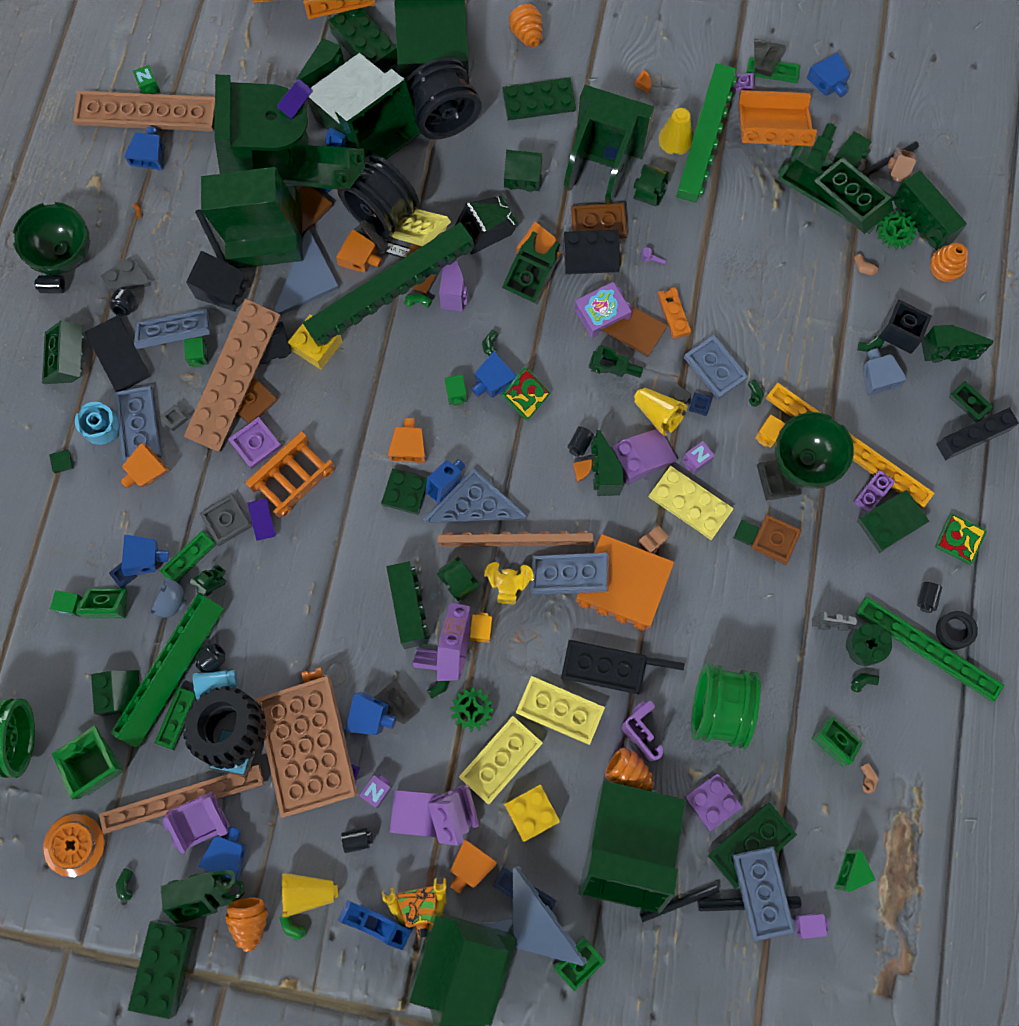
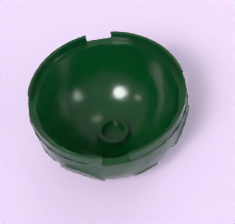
M60 202L49 205L41 203L31 207L21 215L13 230L15 234L13 246L21 260L31 269L47 275L67 273L77 268L86 258L91 242L87 225L82 216L73 207Z
M807 412L793 417L780 430L775 443V457L780 472L792 483L806 488L819 489L835 483L848 471L854 457V445L845 426L834 421L832 416L819 412Z

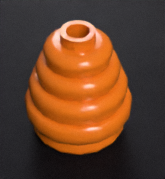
M532 4L519 5L509 15V28L525 46L537 47L542 40V15Z
M953 243L939 248L931 258L930 270L933 276L943 282H951L960 278L966 272L968 265L967 248L960 243Z
M621 748L615 753L605 771L606 779L613 783L650 791L654 785L652 780L653 774L649 771L647 765L644 764L643 759L635 751L628 750L627 748Z
M254 897L242 898L231 902L227 906L226 924L228 925L229 932L232 933L233 940L236 941V946L242 948L243 951H252L261 942L260 937L264 933L263 929L266 926V919L268 917V911L262 899Z

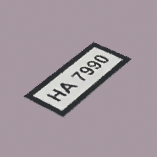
M387 241L383 253L405 258L411 248Z

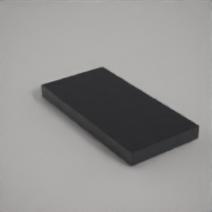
M118 315L85 331L116 392L124 391L151 377Z
M568 639L561 679L639 695L647 655Z

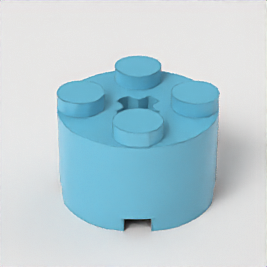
M87 403L81 407L82 410L79 414H76V429L92 444L103 445L118 438V417L103 403Z

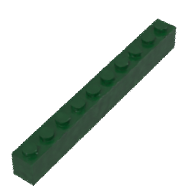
M458 223L303 322V325L318 347L326 345L336 335L343 334L347 328L359 324L366 316L376 313L383 305L393 302L397 296L406 294L410 288L423 283L430 275L437 274L444 266L451 265L460 256L470 253L474 248L472 237L462 223Z

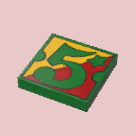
M524 367L501 396L528 421L551 392L527 367Z
M951 513L935 548L971 565L975 560L987 530Z

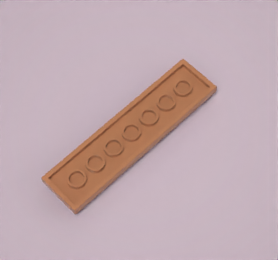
M78 91L73 123L82 126L154 127L156 129L213 132L215 97Z
M244 300L183 437L217 452L221 451L281 317L280 314L250 300Z

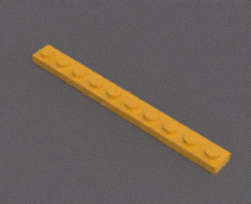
M778 382L765 398L792 418L807 412H819ZM850 434L854 445L853 461L874 476L879 470L895 481L891 487L899 494L908 490L920 509L926 506L934 492Z

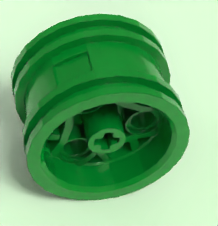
M705 663L701 669L694 694L691 714L692 739L699 740L702 738L704 742H710L711 739L727 742L729 747L735 748L738 745L740 749L745 750L748 748L756 728L760 707L761 681L757 672L749 674L747 670H741L739 673L725 671L721 665L713 667L711 663Z
M7 698L0 702V778H18L24 774L32 757L35 742V721L32 708L27 700Z

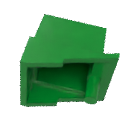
M96 725L52 753L71 799L79 800L83 796L92 794L124 772L105 738L101 737Z

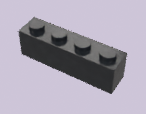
M1009 407L944 437L936 445L946 461L1011 431L1019 422Z

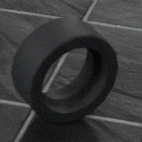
M953 611L945 614L938 620L936 635L945 647L958 650L970 646L976 640L978 627L971 615L963 611ZM952 619L962 621L967 628L966 639L960 642L952 640L946 632L947 622Z

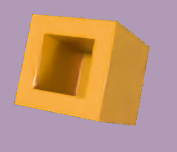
M770 414L755 438L761 445L771 448L785 423Z
M477 612V615H472L470 641L490 643L492 617L488 613Z

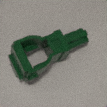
M827 123L822 136L818 135L803 170L815 174V177H819L825 172L821 169L833 144L832 137L837 129L834 124Z
M603 345L598 346L596 351H593L589 362L591 371L598 374L612 373L623 377L626 373L640 378L643 373V367L629 363V357L617 355L612 348ZM602 355V359L614 362V365L610 367L599 365Z

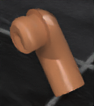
M862 254L854 257L860 273L870 276L878 273V266L865 262Z
M867 762L860 766L865 775L862 789L865 793L870 794L876 790L878 776L870 763Z

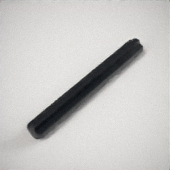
M786 896L789 908H801V898L799 896ZM742 898L702 899L697 902L698 911L745 910Z

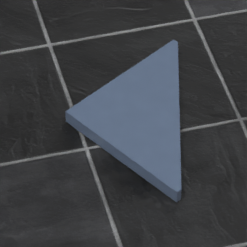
M310 230L306 231L302 241L303 261L293 263L274 309V312L280 315L339 289Z
M473 468L423 521L425 523L520 520L526 519L527 515Z
M520 866L513 867V935L517 939L515 948L582 966L587 964V959L582 957L575 948L576 944L569 934L563 931L556 920L558 919L548 905L545 906L533 884L524 877Z

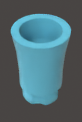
M235 670L193 673L196 699L200 700L202 694L205 692L210 693V690L216 687L219 689L222 686L238 688Z

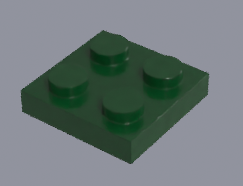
M392 468L381 505L418 515L426 491L427 477Z

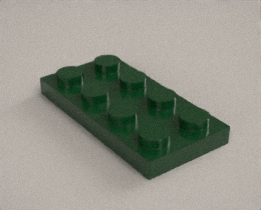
M570 77L502 87L508 121L576 111Z
M767 802L707 856L732 887L737 889L739 882L732 855L771 846L774 847L776 854L797 834L773 805Z

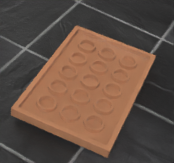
M325 676L255 699L266 716L263 719L266 721V729H263L265 733L264 742L281 818L358 796L331 676Z

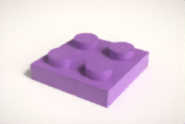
M259 417L228 439L251 469L282 447Z
M718 773L685 796V799L708 831L713 830L742 808Z

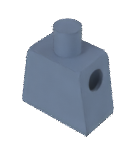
M873 349L868 352L870 360L862 367L868 395L901 387L907 379L892 355L881 357L879 349Z

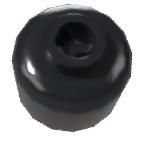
M117 289L110 298L109 307L114 314L127 316L134 309L136 297L128 289Z
M206 644L195 655L196 667L201 672H215L225 662V651L218 644Z

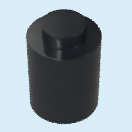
M38 275L37 279H35L34 285L39 293L65 292V279L63 275Z
M581 426L577 427L567 446L569 452L576 457L583 456L592 441V437H594L593 432Z
M932 582L922 583L917 606L920 607L921 611L932 613V611L937 610L942 586Z
M367 828L341 833L345 854L369 849L370 844L373 843L372 832L367 831Z

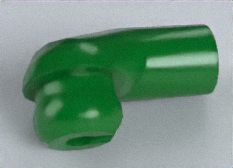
M421 293L408 294L405 297L404 304L412 307L414 303L418 302L428 308L432 303V299Z
M290 916L279 917L286 936L295 940H301L302 937L307 935L306 927L303 925L299 927L293 925Z

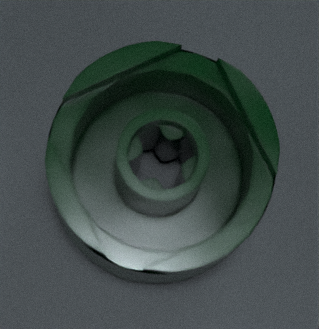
M644 164L640 178H636L634 188L636 189L634 199L652 206H658L665 195L666 190L664 188L665 184L669 182L670 173Z
M458 555L441 567L437 573L440 580L446 586L450 585L448 590L457 601H463L481 587Z
M864 624L849 634L846 640V650L854 663L860 666H872L884 661L889 656L892 650V636L879 625Z

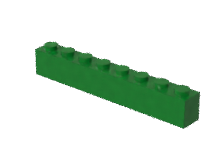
M718 63L715 64L678 187L677 198L696 203L698 196L702 197L705 187L701 185L708 178L709 170H706L707 165L712 164L714 155L711 152L712 149L716 150L719 141L716 135L717 133L721 134L724 124L720 121L721 118L726 117L728 107H725L726 102L730 103L733 92L730 91V87H734L737 76H734L736 68Z
M196 595L110 732L112 735L136 748L144 742L148 730L157 721L159 712L167 705L172 691L178 687L179 680L189 669L193 657L200 651L203 641L210 635L211 628L215 622L220 619L223 607L205 596Z

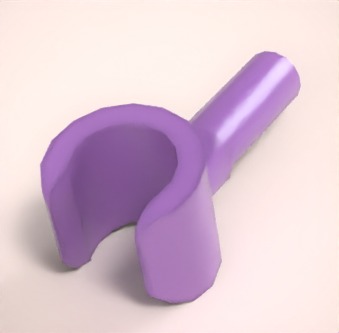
M651 248L643 249V261L648 262L652 260L665 265L666 260L652 255Z

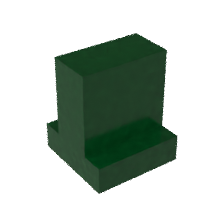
M394 0L397 59L401 77H409L421 65L443 57L459 60L467 74H469L465 0Z
M360 53L311 87L313 92L307 101L315 119L327 130L332 128L346 135L345 144L349 148L364 149V160L372 154L386 160L421 134L415 122V110L405 79L392 69L386 73L382 72Z
M275 167L201 176V211L225 242V260L228 264L239 269L303 261L301 195L296 186L285 185Z
M603 780L598 793L587 857L582 871L578 894L660 914L675 895L678 869L675 867L685 799Z
M433 911L408 991L409 1003L429 1008L435 1026H492L517 939L511 933Z

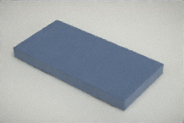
M202 309L137 322L134 345L136 349L208 335L210 334L209 310Z
M146 386L114 392L116 413L119 421L122 462L125 463L141 443L147 444L158 457H162L153 387Z
M608 552L533 556L532 571L534 580L531 581L530 593L537 595L608 592Z
M771 846L732 855L752 940L755 942L795 933L774 847Z

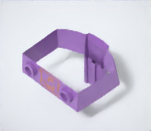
M455 603L449 604L438 644V651L417 648L413 660L415 668L437 670V681L459 680L463 672L469 641L470 606Z

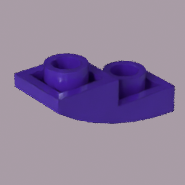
M298 79L277 105V108L293 119L313 90Z
M267 499L247 502L256 541L276 537Z

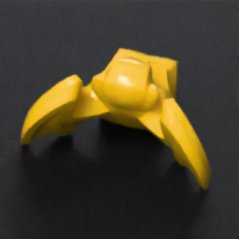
M492 562L488 564L484 576L488 577L493 589L495 587L498 588L497 602L516 604V592L518 590L523 591L530 580H534L532 569L527 565H521V573L517 575L518 570L515 571L513 569H501V574L498 571L499 563Z

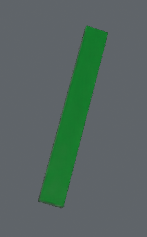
M868 597L864 598L855 613L870 624L883 627L891 634L892 638L991 702L997 700L1005 686Z

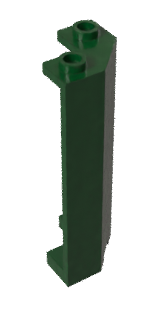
M304 144L293 145L288 148L289 163L273 164V167L277 169L285 184L326 189H350L365 169L364 149Z
M796 145L791 153L792 159L786 165L782 164L778 171L780 175L777 179L851 223L817 193L814 180L818 177L803 170L812 148L810 146ZM826 157L821 170H828L836 162ZM884 191L886 194H888V195L892 198V201H893V199H894L895 197L892 196L891 194L887 193L886 191ZM875 226L866 233L870 234L875 228Z

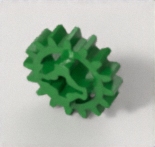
M898 211L894 215L890 213L877 224L876 233H879L878 239H883L882 245L887 243L889 249L891 246H894L895 250L899 246L904 249L907 245L910 246L916 237L917 228L914 227L916 222L910 221L911 216L906 218L905 212L902 215H899Z
M473 687L471 692H468L465 688L463 695L457 693L459 699H453L452 702L455 704V707H450V710L455 712L451 716L452 719H458L455 724L457 726L463 724L462 730L469 727L470 732L473 731V727H476L478 731H480V725L487 727L486 719L492 720L489 713L494 712V709L489 708L493 704L492 701H487L489 695L482 696V690L480 689L476 693ZM469 697V701L466 704L460 705L465 698ZM476 697L481 699L485 706H480L476 702ZM473 701L475 709L478 710L474 711L471 719L470 712L466 710L471 707ZM459 713L465 714L468 717V722H465ZM479 715H484L480 721L475 723V719Z

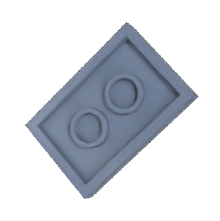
M714 335L684 355V359L717 399L723 397L748 378L746 373Z

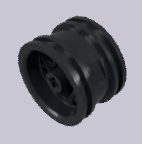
M443 57L429 61L413 71L405 81L415 110V122L421 134L428 139H445L464 131L477 119L481 112L482 102L476 90L469 85V76L463 64L457 59Z
M372 154L366 158L365 169L350 189H337L339 198L349 213L369 232L382 239H388L398 228L397 223L403 217L410 216L413 210H416L419 206V198L410 182L396 167L378 155Z

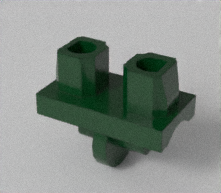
M215 565L212 570H204L200 575L193 577L189 583L196 585L198 594L207 597L212 594L213 590L226 584L227 581L223 578L226 571L220 565Z

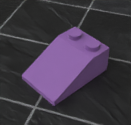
M457 260L451 265L444 266L442 270L439 290L441 309L463 311V306L467 305V286H464V278Z
M657 429L627 438L611 446L612 451L622 465L623 478L627 485L677 461L666 438Z

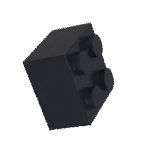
M898 299L888 312L878 338L912 354L922 342L932 315Z

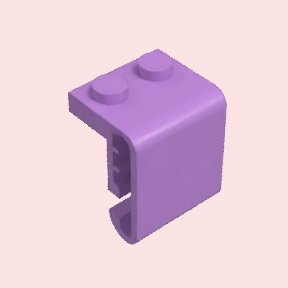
M651 700L647 703L642 701L632 710L634 714L622 724V730L645 759L649 762H654L662 756L663 748L660 745L650 752L644 745V743L647 744L655 737L640 720L656 707Z
M469 785L459 786L428 802L438 842L441 844L458 846L464 842L462 835L469 832L468 827L477 828L480 825Z
M394 790L389 832L437 837L428 802L441 795Z

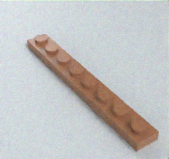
M504 531L500 532V534L481 532V535H473L472 532H462L461 535L444 532L442 535H438L439 547L587 546L593 543V533H588V531H578L577 534H569V531H559L558 534H550L549 531H540L538 534H531L528 531L511 534V532Z
M260 765L250 767L247 777L226 774L99 813L103 834L165 816L167 811L212 790L216 799H221L263 786L265 784Z

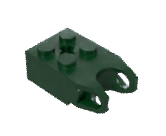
M533 231L530 237L521 245L502 288L538 304L557 263V252L560 244L555 242L548 252L538 253L535 249L538 234ZM530 275L531 281L525 284L524 277Z
M230 870L212 871L201 875L193 874L187 879L172 880L168 884L161 886L162 911L176 924L218 913L217 908L227 906L231 902L239 900L245 894L244 883L236 880V873ZM226 875H230L232 877V880L221 879ZM235 885L240 886V891L237 895H229L228 891Z

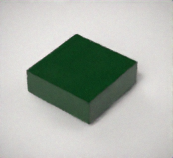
M68 449L49 454L54 473L74 469L71 453Z
M741 520L733 538L751 546L759 527Z

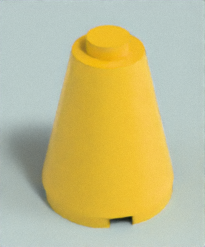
M675 109L660 130L658 137L659 146L664 152L681 155L690 149L693 131L690 113L687 109Z
M648 388L639 389L634 395L635 404L664 436H667L666 432L672 433L679 426L684 418L682 415L683 410L687 411V405L683 402Z
M282 873L283 917H289L334 903V898H338V886L334 885L331 880Z

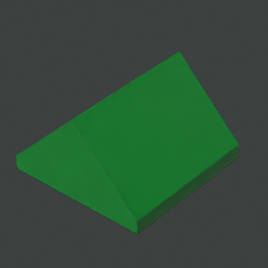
M88 588L76 609V614L86 619L125 618L127 588Z
M833 716L811 738L842 767L853 763L863 744Z
M846 849L834 889L839 891L851 892L876 880L863 852L857 849Z
M584 936L575 943V948L582 957L587 959V964L582 966L559 959L553 964L555 971L573 991L577 990L605 963Z

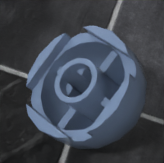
M166 577L150 614L161 618H169L174 616L178 610L182 611L187 601L183 599V587L176 581Z

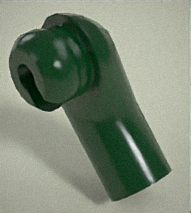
M491 330L482 341L483 352L488 356L493 352H497L493 342L499 335L494 330Z
M875 335L874 339L869 343L858 342L857 351L869 352L873 349H880L884 344V340L878 338L879 335Z
M752 380L748 383L752 391L749 403L756 407L761 404L764 392L757 381Z
M860 673L852 679L851 690L859 693L866 684L877 686L879 676Z
M450 680L437 681L434 687L428 689L427 691L431 699L444 693L448 689Z
M127 868L123 869L115 884L117 897L125 901H129L133 895V892L127 886L133 871Z

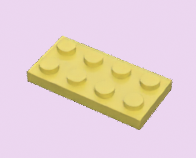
M416 209L413 210L410 216L403 217L397 223L398 228L390 237L424 246L440 233H443L451 221L447 216Z
M672 466L668 468L648 496L710 540L713 539L734 509Z
M531 676L516 714L590 745L605 707Z
M512 716L462 772L459 778L489 805L543 743Z

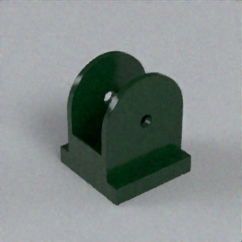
M215 74V145L220 174L271 168L273 164L289 163V147L300 144L308 145L306 132L308 113L305 104L301 106L293 119H291L277 108V105L289 91L288 88L276 84L231 82L230 75Z
M584 85L579 99L576 139L567 165L564 189L572 190L583 163L587 159L613 168L605 196V202L611 204L617 194L630 157L643 158L647 147L654 106ZM606 145L619 149L616 160L603 157Z

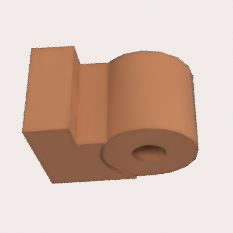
M657 526L646 536L639 539L637 545L642 550L654 553L670 537L660 526Z

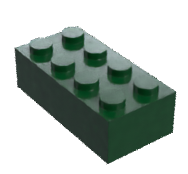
M362 8L337 13L328 20L331 34L352 57L360 53L382 72L398 62L397 47Z
M843 157L814 180L817 193L864 234L893 211L892 198Z
M921 170L905 179L894 195L893 202L895 206L900 208L902 212H905L906 218L911 216L910 221L916 222L914 226L917 228V231L925 237L929 245L936 251L954 242L967 225L964 219Z
M410 561L386 566L401 645L404 649L427 645L426 639H430L427 624H423V620H426L423 604H419V601L423 600L419 585L416 586V582H419L415 566L412 567Z
M162 920L149 922L127 1011L165 1019H171L176 1016L197 927Z

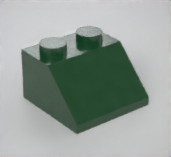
M506 150L504 188L510 190L521 189L528 192L539 191L542 153Z
M123 670L91 674L94 714L108 716L123 713L140 686L139 671Z

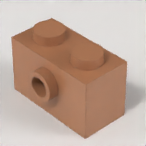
M896 148L894 156L890 158L887 166L893 180L902 182L910 177L916 162L914 153Z

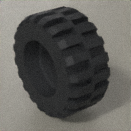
M222 686L220 689L217 687L211 689L210 693L205 692L201 695L199 701L196 700L192 704L194 705L193 708L188 710L186 714L188 718L184 720L183 727L186 730L183 731V738L187 740L185 741L187 749L190 750L194 757L218 769L234 768V764L237 766L244 764L246 758L249 760L254 756L252 753L255 750L258 751L261 746L259 743L265 737L263 729H266V721L263 719L266 716L264 711L261 710L260 704L244 691L235 687ZM236 712L237 723L232 734L224 741L214 743L213 732L216 724L225 715Z

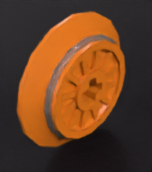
M71 814L60 818L50 827L45 835L43 845L45 861L52 871L61 876L77 877L86 874L97 865L103 855L105 845L103 831L99 824L87 815ZM70 842H75V849H69L71 847Z

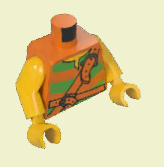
M435 878L434 886L400 892L396 894V897L394 888L391 887L390 895H386L382 891L383 901L387 903L391 913L401 924H405L407 928L416 926L418 938H424L433 911L442 913L446 905V878H444L443 884H438L436 882L437 878Z

